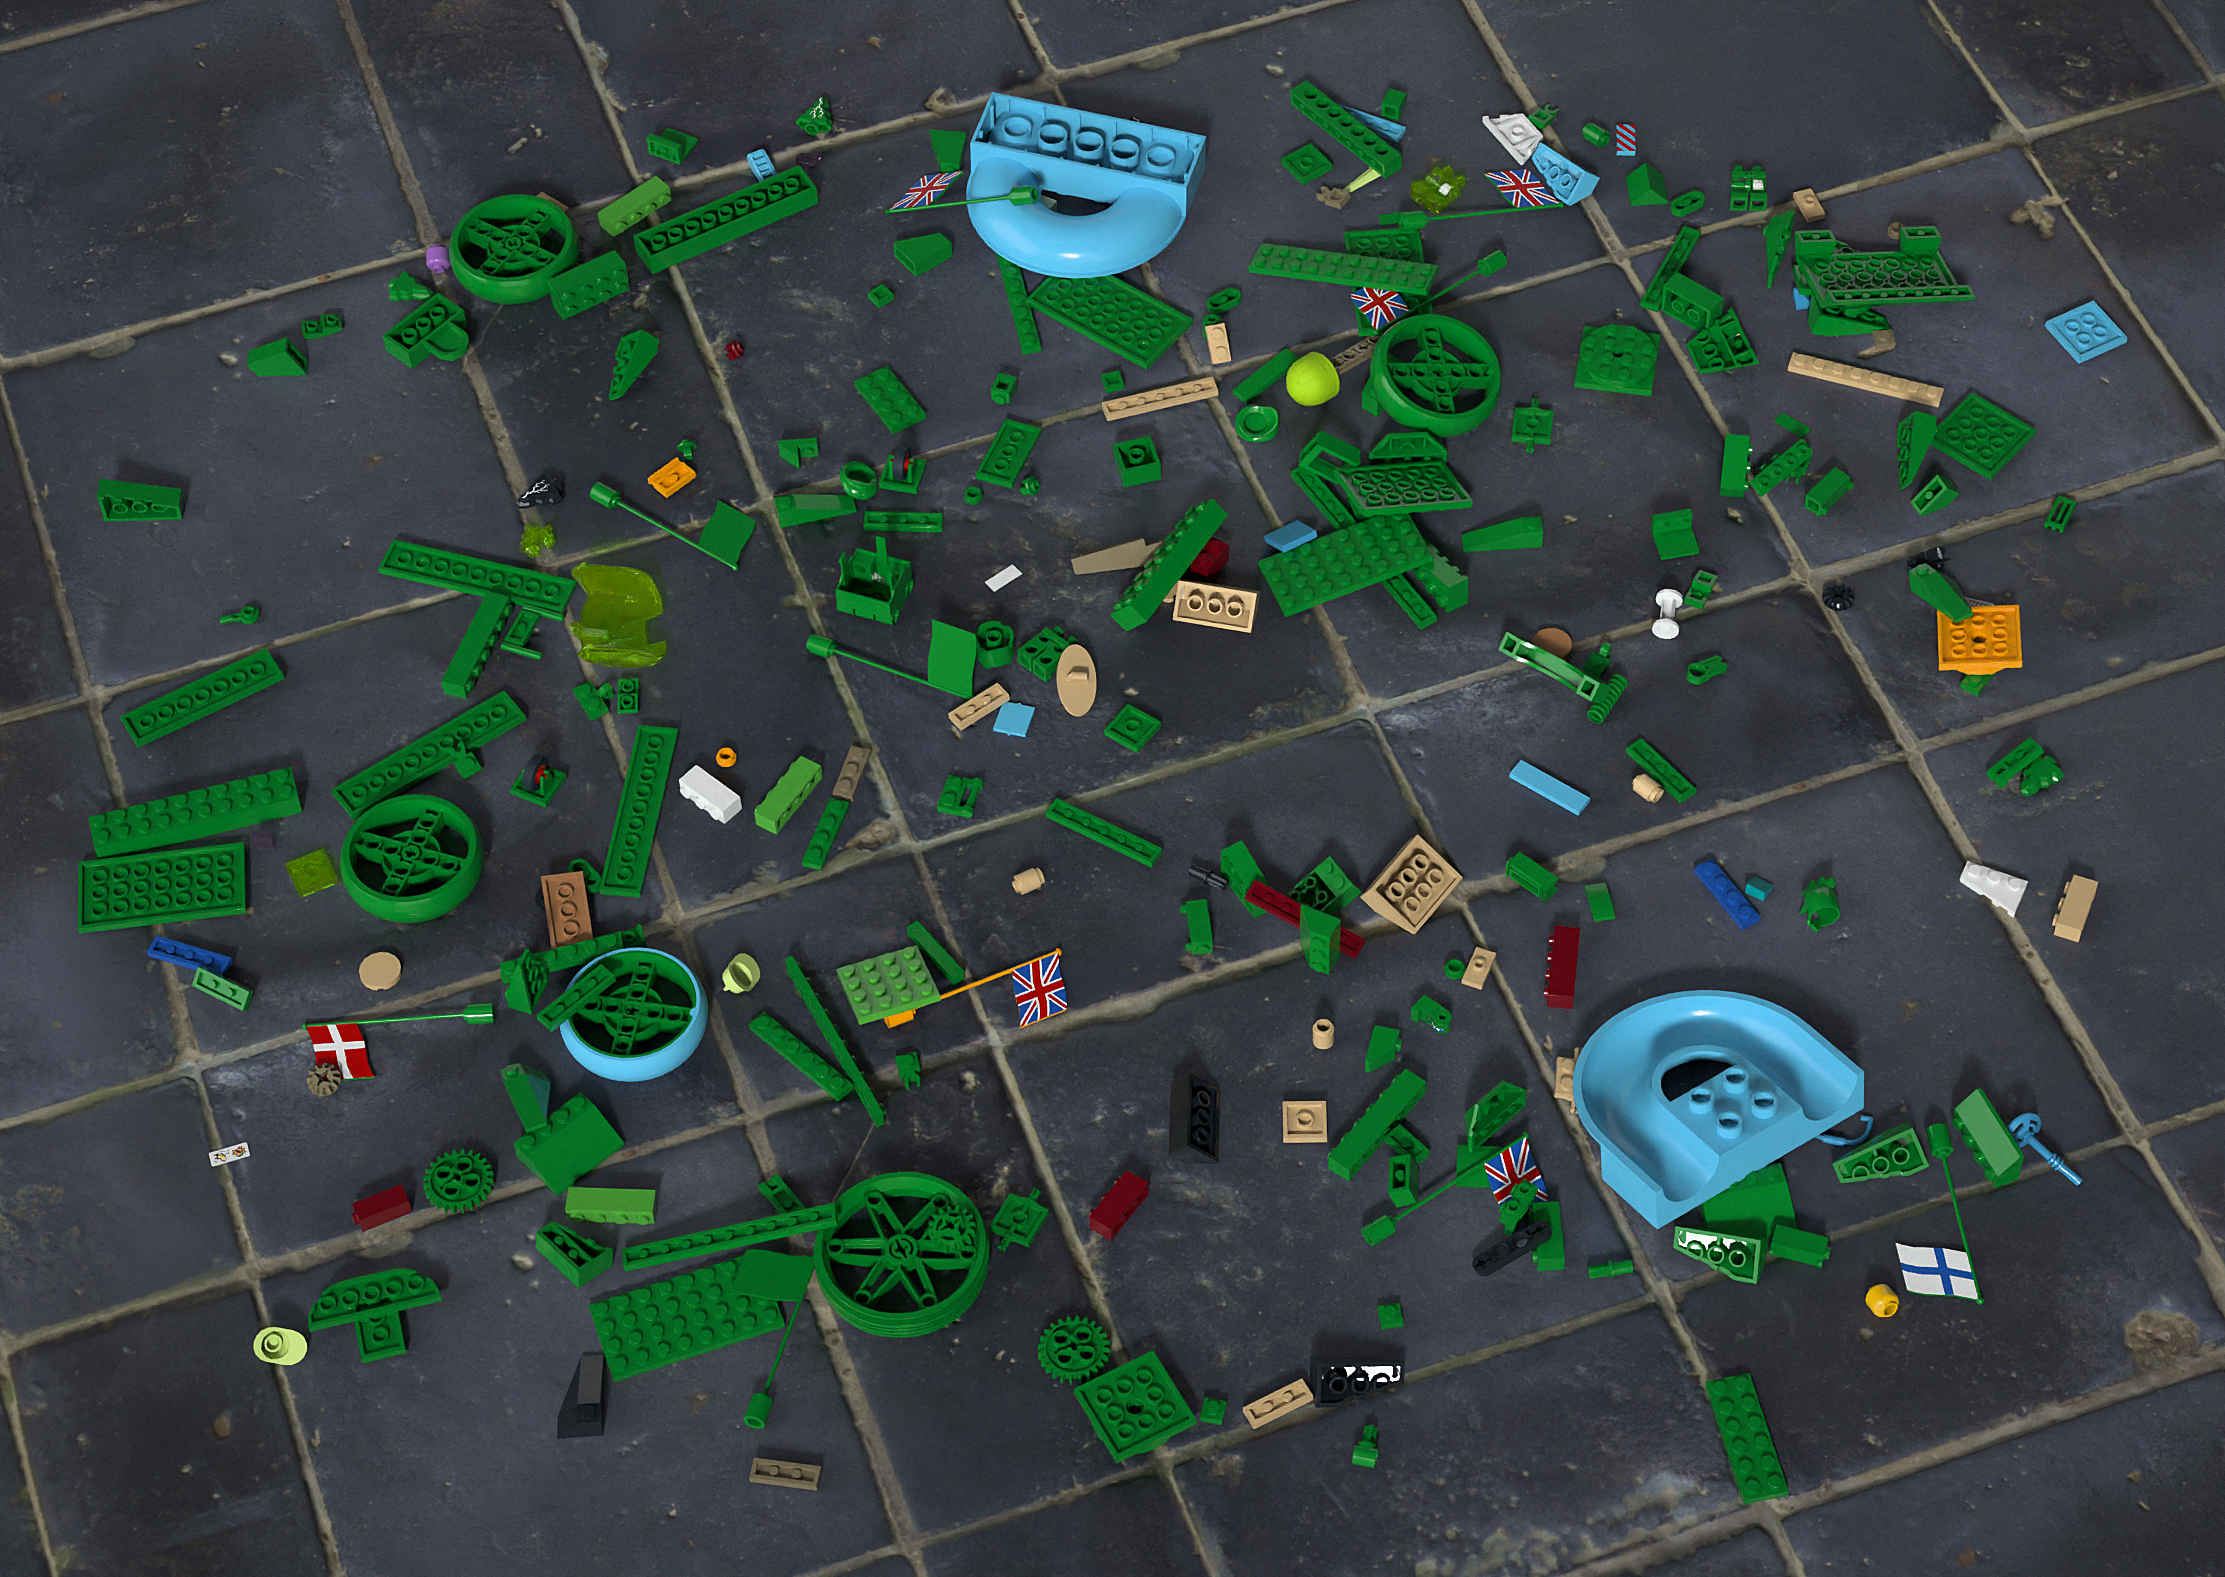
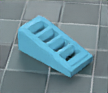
M764 149L747 155L748 165L759 182L765 180L764 177L777 175Z

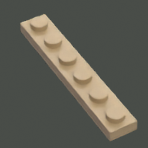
M1213 377L1102 402V409L1106 420L1111 421L1218 396V388Z

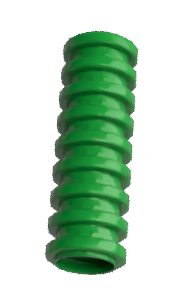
M1619 674L1612 675L1608 681V684L1612 687L1604 704L1594 702L1590 710H1588L1587 716L1594 723L1601 724L1613 705H1615L1627 687V680Z

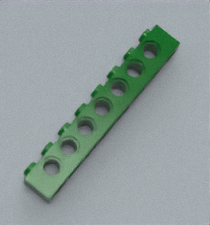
M1306 80L1290 90L1292 106L1386 179L1402 169V155L1398 150H1395L1386 141H1383L1374 131L1369 130L1362 122L1355 119L1351 113L1346 112L1338 103L1332 101L1327 94L1318 90L1315 85Z

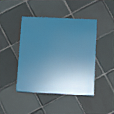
M1296 520L1265 535L1264 539L1266 543L1285 553L1316 538L1317 533L1316 530Z

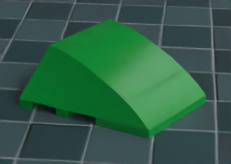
M1732 307L1720 320L1716 319L1714 321L1715 324L1708 330L1701 331L1685 344L1699 374L1721 373L1744 366L1759 364Z

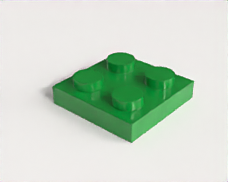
M1311 143L1281 158V165L1302 185L1333 170V164Z
M1127 704L1105 728L1104 735L1138 753L1161 728V722Z

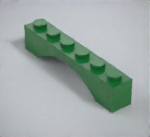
M1506 632L1499 646V651L1553 677L1591 702L1604 704L1612 687L1608 683L1518 634Z

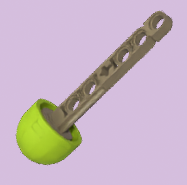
M1382 335L1369 336L1330 360L1318 352H1310L1291 365L1286 375L1288 393L1297 403L1304 406L1319 405L1335 397L1340 388L1338 376L1371 358L1374 347Z

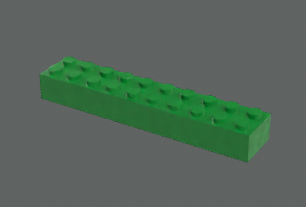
M798 165L633 235L636 252L653 275L818 204L817 188L801 166Z
M287 767L90 816L88 819L98 859L130 856L302 813V808L292 769Z

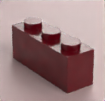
M1128 1170L1123 1176H1119L1110 1192L1107 1191L1103 1195L1101 1203L1097 1208L1094 1207L1090 1211L1088 1216L1090 1229L1112 1241L1149 1195V1183Z

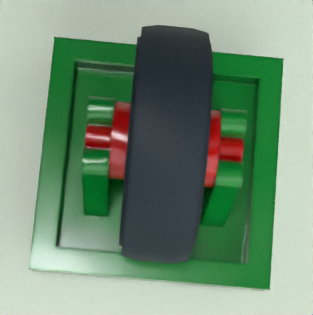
M899 445L895 455L889 454L879 481V488L917 494L927 467V460L911 458V448L906 445Z
M536 754L532 756L526 767L523 768L522 773L510 788V792L514 796L547 808L567 779L566 773L551 768L547 757Z

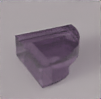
M821 152L800 153L795 157L796 162L812 168L821 158Z

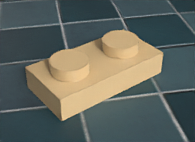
M1225 323L1206 326L1205 331L1212 365L1232 361Z

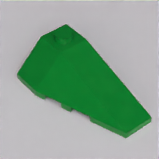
M1814 293L1811 295L1808 324L1811 333L1815 335L1830 337L1871 334L1875 330L1890 329L1887 318L1868 310L1856 316L1845 315L1843 308L1822 309Z
M1538 514L1520 515L1461 534L1463 552L1542 547L1543 527L1541 516Z
M1907 1121L1881 1133L1832 1162L1840 1183L1866 1181L1873 1178L1883 1179L1899 1175L1909 1176L1929 1167L1914 1129Z
M1676 1225L1673 1248L1710 1265L1716 1271L1719 1270L1729 1275L1733 1280L1758 1284L1767 1258L1769 1236L1748 1232Z

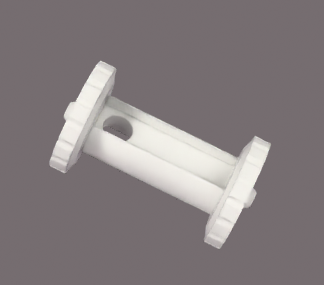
M1664 589L1656 595V602L1661 606L1660 620L1653 623L1652 630L1659 638L1671 639L1679 633V625L1674 622L1675 608L1682 605L1683 596L1676 590Z

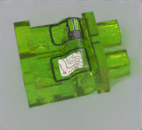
M1448 165L1442 169L1436 166L1421 181H1414L1410 184V197L1437 215L1456 198L1461 196V189L1466 185V178L1461 174L1455 178L1452 177L1453 170Z

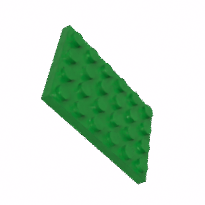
M1442 460L1334 469V477L1362 516L1372 517L1373 515L1408 514L1410 512L1424 513L1435 510L1445 511L1447 509L1461 510L1463 508H1472L1473 500Z

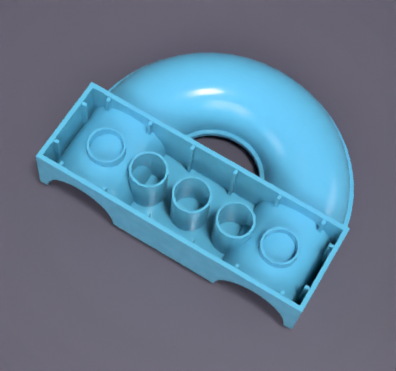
M992 92L970 142L971 174L967 184L966 199L974 200L1008 196L1013 187L1035 185L1039 191V201L1036 204L1014 206L1007 199L967 204V209L974 228L984 242L997 254L1022 268L1044 275L1063 278H1093L1120 273L1143 264L1159 254L1174 240L1181 230L1205 170L1206 136ZM1043 189L1057 192L1060 195H1072L1091 199L1097 203H1110L1112 206L1092 215H1064L1045 207L1041 199V192Z
M1694 990L1670 993L1645 1000L1623 1010L1603 1024L1590 1037L1577 1059L1573 1074V1097L1577 1113L1583 1125L1601 1146L1602 1179L1650 1224L1659 1229L1729 1188L1736 1181H1741L1750 1172L1758 1171L1864 1108V1071L1809 1024L1779 1005L1736 992ZM1712 1060L1734 1065L1671 1102L1662 1092L1661 1080L1664 1073L1680 1064Z

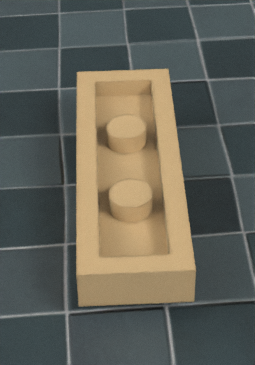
M996 683L948 713L949 719L960 730H963L1009 701L1010 696Z
M1300 1379L1243 1407V1413L1253 1429H1256L1312 1401L1313 1394L1303 1379Z

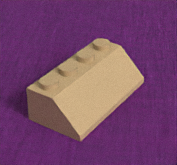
M1182 578L1178 580L1173 620L1251 633L1258 611L1260 591Z

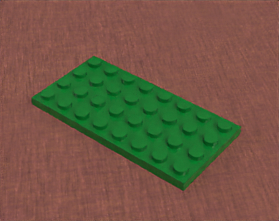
M1400 228L1344 232L1346 254L1425 264L1419 229L1400 231ZM1351 286L1352 294L1363 287ZM1430 291L1427 296L1397 292L1409 310L1431 298ZM1428 303L1401 320L1417 315L1433 314L1432 303ZM1354 305L1359 337L1374 336L1371 324ZM1390 327L1381 331L1379 335H1383Z
M1112 275L1093 278L1049 276L1026 299V302L1032 308L1146 370L1193 325L1192 318Z
M1398 513L1373 517L1299 545L1285 553L1281 552L1257 561L1282 613L1285 617L1423 566L1434 560L1409 513Z
M244 842L78 862L79 934L247 913L246 847Z
M743 1255L588 1306L613 1382H617L784 1328V1320L777 1301L750 1295H729L744 1257Z

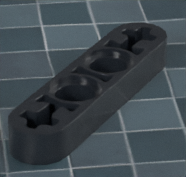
M1536 1221L1477 1255L1472 1262V1266L1479 1276H1488L1550 1240L1552 1229L1546 1221ZM1543 1229L1544 1233L1540 1235L1539 1230ZM1520 1239H1527L1526 1245L1517 1247V1242ZM1501 1250H1508V1254L1504 1258L1497 1257ZM1483 1262H1485L1486 1267L1482 1268L1481 1266Z

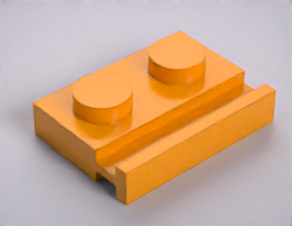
M676 457L648 477V483L652 484L657 491L668 498L696 477V473Z

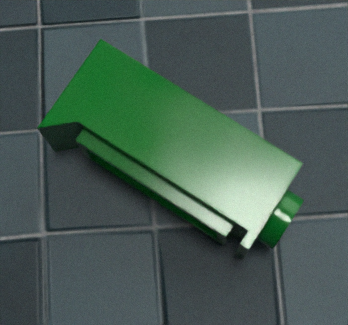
M1521 852L1507 860L1505 864V877L1510 876L1512 880L1531 893L1541 897L1543 904L1558 891V888L1554 885L1559 881V878Z

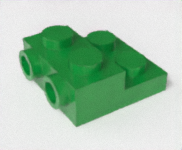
M1523 1179L1520 1185L1517 1183L1514 1185L1510 1192L1512 1196L1510 1201L1507 1202L1505 1200L1498 1211L1501 1213L1499 1221L1506 1225L1504 1234L1509 1237L1514 1234L1532 1206L1539 1187L1526 1179Z

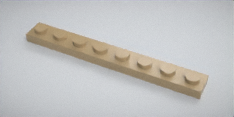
M1793 352L1788 365V371L1938 408L1944 392V388Z

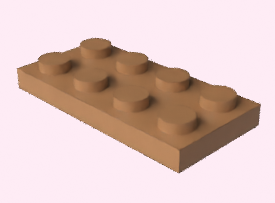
M583 871L541 876L551 949L593 939Z

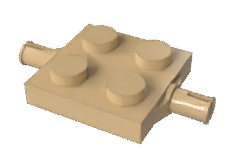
M1579 1047L1574 1049V1058L1557 1057L1554 1097L1571 1101L1570 1111L1571 1113L1575 1111V1114L1578 1113L1575 1109L1573 1097V1074L1577 1059L1583 1049L1581 1047L1580 1051Z

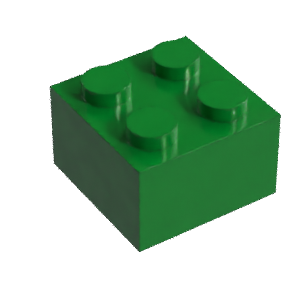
M1151 436L1113 444V460L1123 488L1161 480V464Z

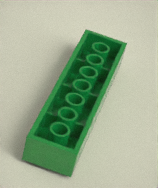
M1213 498L1207 501L1202 500L1196 507L1191 506L1187 509L1185 518L1177 522L1174 526L1176 528L1175 531L1171 532L1164 539L1165 544L1161 545L1154 552L1156 556L1144 565L1145 570L1134 578L1135 583L1129 586L1123 593L1125 596L1114 604V610L1110 616L1126 632L1149 620L1228 516Z

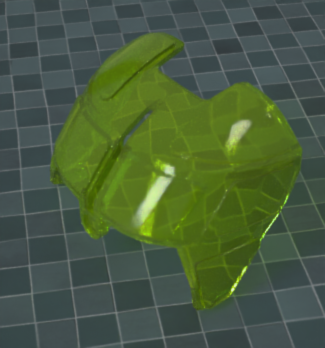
M583 562L573 568L571 575L577 580L588 596L581 611L580 623L575 621L570 624L572 634L581 642L582 649L579 651L578 656L590 663L616 668H640L660 662L667 655V642L661 641L649 645L646 628L648 620L659 616L664 611L661 595L652 577L645 571L630 567L587 564ZM630 637V638H626V639L613 640V639H617V638Z

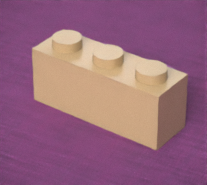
M2073 875L2071 882L2067 881L2064 889V894H2067L2066 898L2061 897L2058 910H2061L2060 914H2055L2052 926H2055L2054 935L2079 942L2096 895L2097 881Z

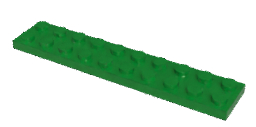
M1261 243L1249 265V273L1427 296L1439 273V266Z
M394 539L378 568L379 574L485 597L487 591L509 596L511 604L520 606L529 604L564 614L577 587L576 580Z
M502 691L331 789V793L351 819L355 820L375 805L397 796L454 763L457 759L448 752L450 747H453L455 752H460L458 743L462 741L465 745L466 754L473 752L525 722L526 716L508 694Z
M638 725L600 883V894L641 898L679 736L678 728Z

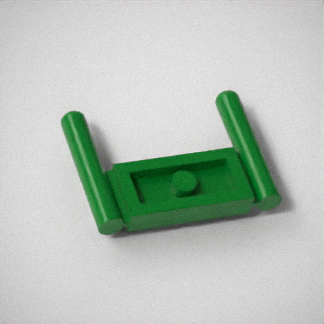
M524 604L523 610L521 609L507 633L505 641L502 642L501 649L541 660L543 657L541 652L524 648L538 625L540 617L562 622L565 616L561 613Z

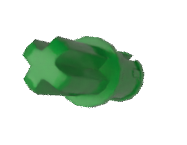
M1631 1259L1618 1262L1609 1260L1608 1263L1588 1266V1275L1591 1279L1607 1276L1614 1278L1615 1275L1633 1273Z

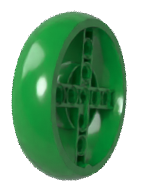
M504 195L475 206L462 217L451 236L449 261L458 281L473 295L492 303L507 305L523 304L548 296L550 294L548 280L576 267L580 251V241L573 221L554 203L532 195ZM524 221L521 225H509L500 229L495 227L504 223ZM551 228L565 239L563 249L558 256L542 249L541 239ZM471 243L486 249L488 257L476 270L464 261V254ZM527 270L534 272L524 276L504 278L508 273L516 274Z
M1425 314L1401 320L1391 326L1381 336L1372 352L1370 379L1377 400L1390 417L1413 432H1428L1431 436L1439 438L1466 434L1482 425L1490 417L1500 399L1502 374L1499 361L1493 349L1476 330L1454 318ZM1417 338L1419 353L1410 363H1387V354L1394 345L1408 339ZM1441 341L1460 350L1473 363H1460L1455 356L1443 350ZM1398 388H1411L1419 397L1429 401L1431 411L1410 401ZM1461 389L1485 390L1484 399L1478 407L1464 413L1455 414L1453 398L1459 394Z
M421 794L394 797L370 808L351 826L340 851L341 879L354 902L377 918L395 923H420L433 920L458 907L477 886L485 861L483 838L472 818L454 803L439 797ZM418 821L413 830L401 832L391 839L379 836L380 833L396 825ZM444 825L460 833L467 841L469 850L466 859L443 853L437 839ZM359 858L382 865L387 879L379 893L370 889L359 880L356 873V865ZM433 879L447 882L431 892L407 897L411 887L424 885Z

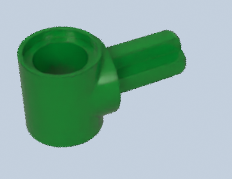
M1374 1425L1365 1426L1362 1441L1355 1444L1352 1464L1375 1469L1378 1456V1448L1375 1445L1378 1429Z

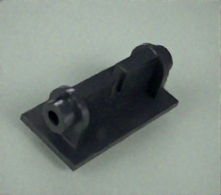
M1936 546L1926 550L1927 558H1925L1924 552L1909 557L1907 564L1912 569L1924 563L1934 568H1939L1945 565L1944 562L1951 559L1944 557L1945 548L1943 546Z

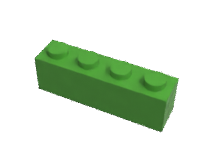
M657 176L651 178L599 211L600 226L611 236L615 237L672 200L670 187Z
M800 756L796 762H793L785 776H781L775 788L768 792L762 804L756 807L754 811L756 825L777 835L823 778L821 765L803 756Z
M569 1187L565 1210L568 1221L575 1223L655 1224L658 1199L656 1190Z

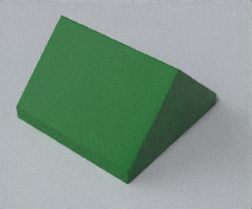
M1645 162L1626 176L1630 206L1668 204L1663 174Z

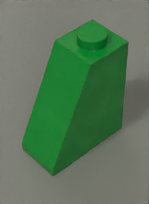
M930 129L931 147L941 174L962 171L968 146L967 132Z
M941 233L893 243L894 256L916 277L953 257V244L949 238H945Z
M286 337L249 350L247 366L257 376H301L307 374L309 360Z

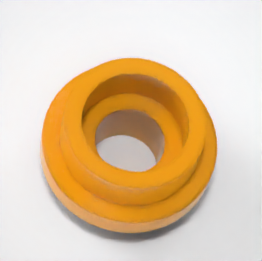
M722 748L716 755V761L722 767H730L737 760L736 753L730 748Z

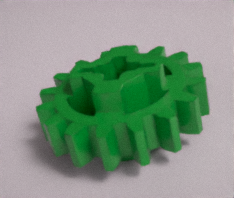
M948 1206L945 1212L939 1209L940 1215L933 1214L934 1221L928 1223L930 1227L928 1234L931 1243L936 1244L938 1250L943 1247L945 1253H948L949 1249H953V1252L957 1253L958 1247L965 1250L964 1244L971 1245L970 1237H976L975 1229L977 1227L972 1214L969 1215L967 1209L961 1212L959 1206H956L955 1210Z

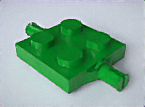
M1535 398L1531 400V407H1515L1511 442L1527 443V453H1529L1530 447V453L1534 452V444L1550 445L1554 411L1539 408L1540 401L1537 398L1536 404Z
M1033 1188L1028 1198L1019 1197L1012 1193L1008 1195L989 1226L991 1232L1003 1237L998 1245V1249L1005 1252L1011 1242L1030 1247L1049 1215V1209L1035 1202L1041 1194L1040 1190Z

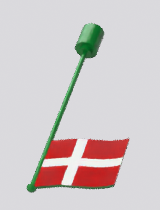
M494 1002L467 1004V1008L463 1009V1013L315 1024L304 1022L302 1028L308 1031L317 1065H321L324 1062L330 1065L333 1064L341 1074V1081L372 1079L375 1076L369 1067L365 1042L357 1025L464 1017V1021H468L469 1025L495 1023L496 1011ZM327 1074L324 1077L321 1076L323 1081L330 1082L326 1077Z

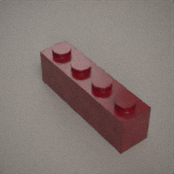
M1555 925L1554 934L1550 933L1549 946H1553V950L1548 951L1547 963L1551 964V968H1546L1545 981H1549V986L1545 985L1544 998L1548 999L1547 1007L1573 1009L1580 928Z

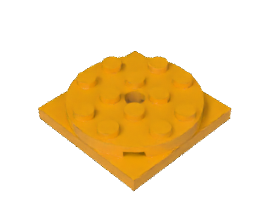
M2019 605L1972 606L1970 608L1973 611V616L1958 623H1955L1937 610L1939 670H1957L1967 675L1994 674L2004 668L2022 667Z

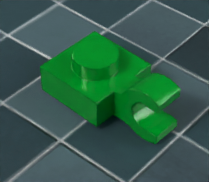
M1604 642L1598 654L1592 652L1583 665V670L1601 679L1610 666V659L1607 658L1612 652L1610 651L1612 645Z

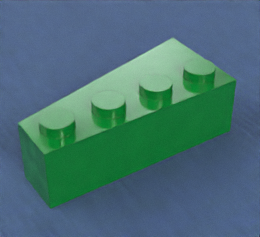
M99 479L97 499L105 522L183 519L185 500L181 489Z
M1424 538L1423 540L1430 550L1434 561L1412 569L1416 579L1425 585L1426 591L1434 596L1439 607H1443L1449 613L1468 603L1469 578L1466 575L1461 576L1459 574L1460 570L1456 566L1451 567L1449 560L1445 556L1440 557L1439 551Z

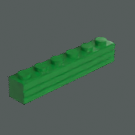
M916 921L907 927L908 936L953 985L965 979L964 969L961 966L959 967L956 960L949 956L948 951L941 947L939 941H936L933 935L926 931L923 924Z

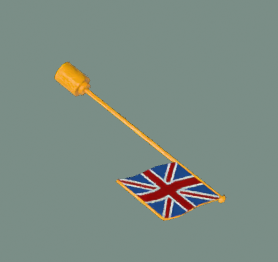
M1056 948L1054 952L942 994L940 998L944 999L1012 972L1013 989L1020 1012V1028L1026 1027L1062 1013L1067 1009L1066 991L1059 968V956H1061L1062 951ZM912 1009L884 1018V1021L890 1029L913 1020V1015L916 1014V1011Z

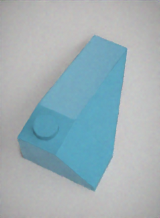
M1541 142L1531 158L1540 173L1547 179V184L1554 190L1555 196L1569 206L1591 195L1600 179L1589 170Z

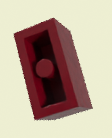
M1211 537L1191 563V578L1211 583L1229 560V544Z

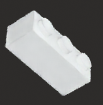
M697 765L679 779L681 794L685 798L693 800L700 809L708 811L715 820L719 819L725 824L742 809L740 796Z

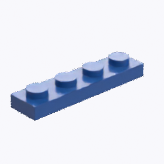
M1712 858L1694 868L1695 874L1741 930L1760 921L1758 913Z
M157 935L147 951L149 957L196 971L199 966H204L223 976H226L233 963L231 957Z

